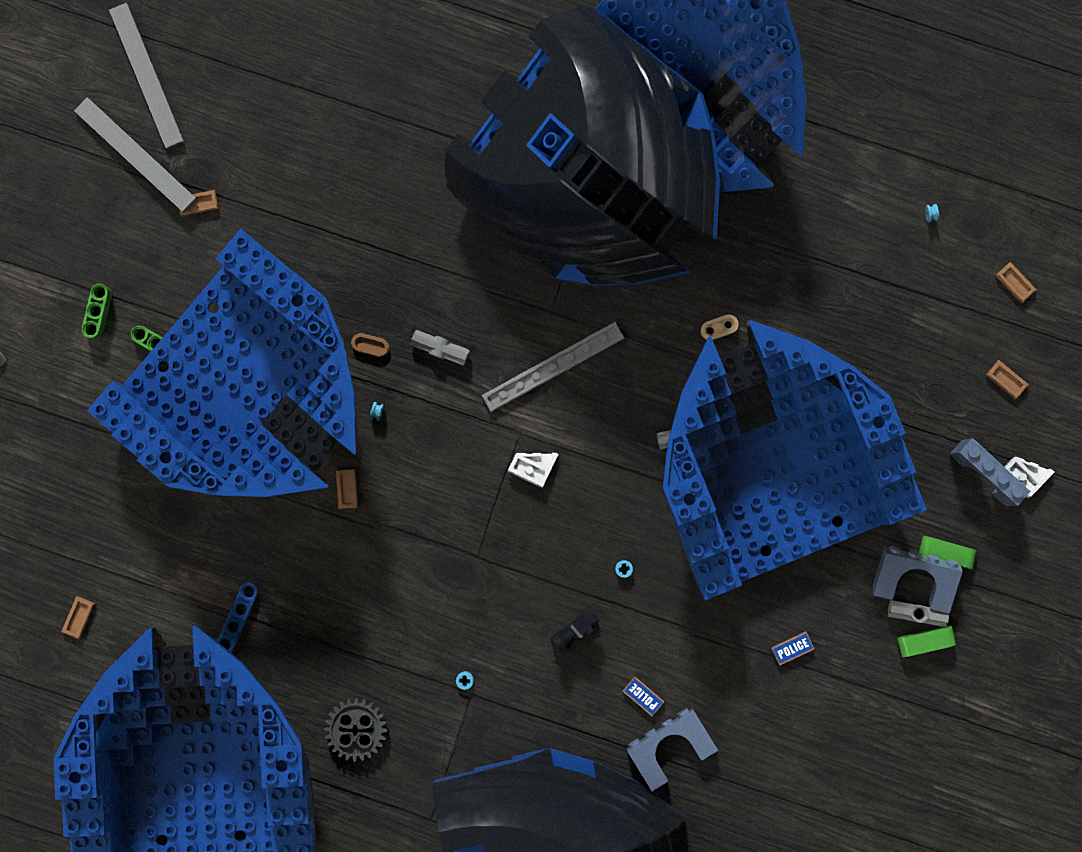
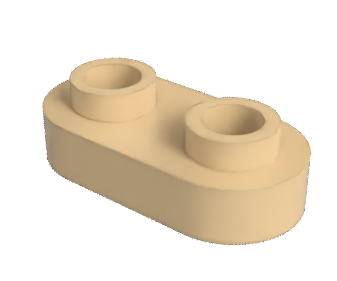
M724 315L707 321L701 327V335L706 340L710 336L712 340L732 334L738 328V320L733 315ZM725 322H730L731 328H726ZM707 328H712L713 334H708Z

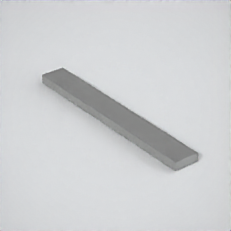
M124 3L110 9V14L165 148L169 149L183 143V137L128 4Z
M88 97L74 110L183 213L197 200Z
M616 322L490 390L483 394L482 397L490 412H493L624 339V336Z

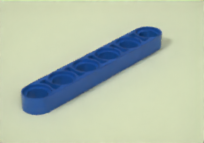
M253 583L244 584L240 588L217 640L220 644L224 639L229 640L231 647L228 651L231 653L258 596V588ZM247 586H251L254 589L252 597H247L244 594V589ZM239 604L246 606L247 610L243 615H239L236 611V607ZM233 621L239 626L238 631L235 633L228 629L229 623Z

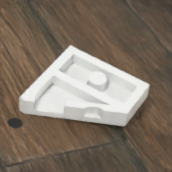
M516 453L508 472L542 488L558 454Z
M1013 457L1004 466L1031 491L1026 496L1027 498H1030L1054 473L1051 469L1039 467L1038 464L1026 462L1019 457Z

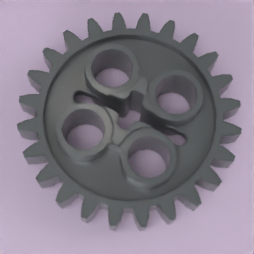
M349 698L347 705L343 701L340 702L341 708L335 706L334 711L336 713L330 712L328 714L332 720L327 719L325 721L330 725L324 728L325 731L329 732L325 738L331 739L328 746H335L332 752L340 751L339 758L345 754L346 761L350 756H353L354 762H356L358 756L364 761L365 754L371 758V751L377 754L378 749L376 746H383L380 740H386V736L382 735V733L388 731V729L382 728L387 723V721H381L384 713L378 715L379 707L373 709V702L366 705V699L359 703V699L356 698L354 703H352ZM349 715L352 720L351 724H344L342 716ZM363 715L370 717L371 723L369 725H364L361 722ZM357 725L358 729L372 728L373 731H359L355 734L353 730L339 731V728L352 729ZM342 735H349L351 742L344 744L341 741ZM362 735L369 736V744L361 742L360 738Z

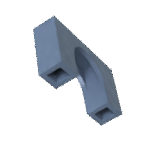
M973 438L962 440L949 454L962 467H971L984 476L995 487L992 494L1005 506H1018L1031 492Z
M884 546L872 587L873 595L893 600L900 577L909 570L923 569L932 574L935 579L929 598L930 609L950 613L963 572L961 565L955 560L949 559L945 561L934 555L924 556L917 551L910 550L907 552L896 546Z
M686 708L678 713L679 717L672 720L670 718L661 724L662 727L658 730H655V728L645 733L646 737L642 740L635 739L628 744L629 748H627V751L651 791L668 782L655 756L658 743L666 736L680 735L688 739L701 761L718 751L693 709L688 710Z

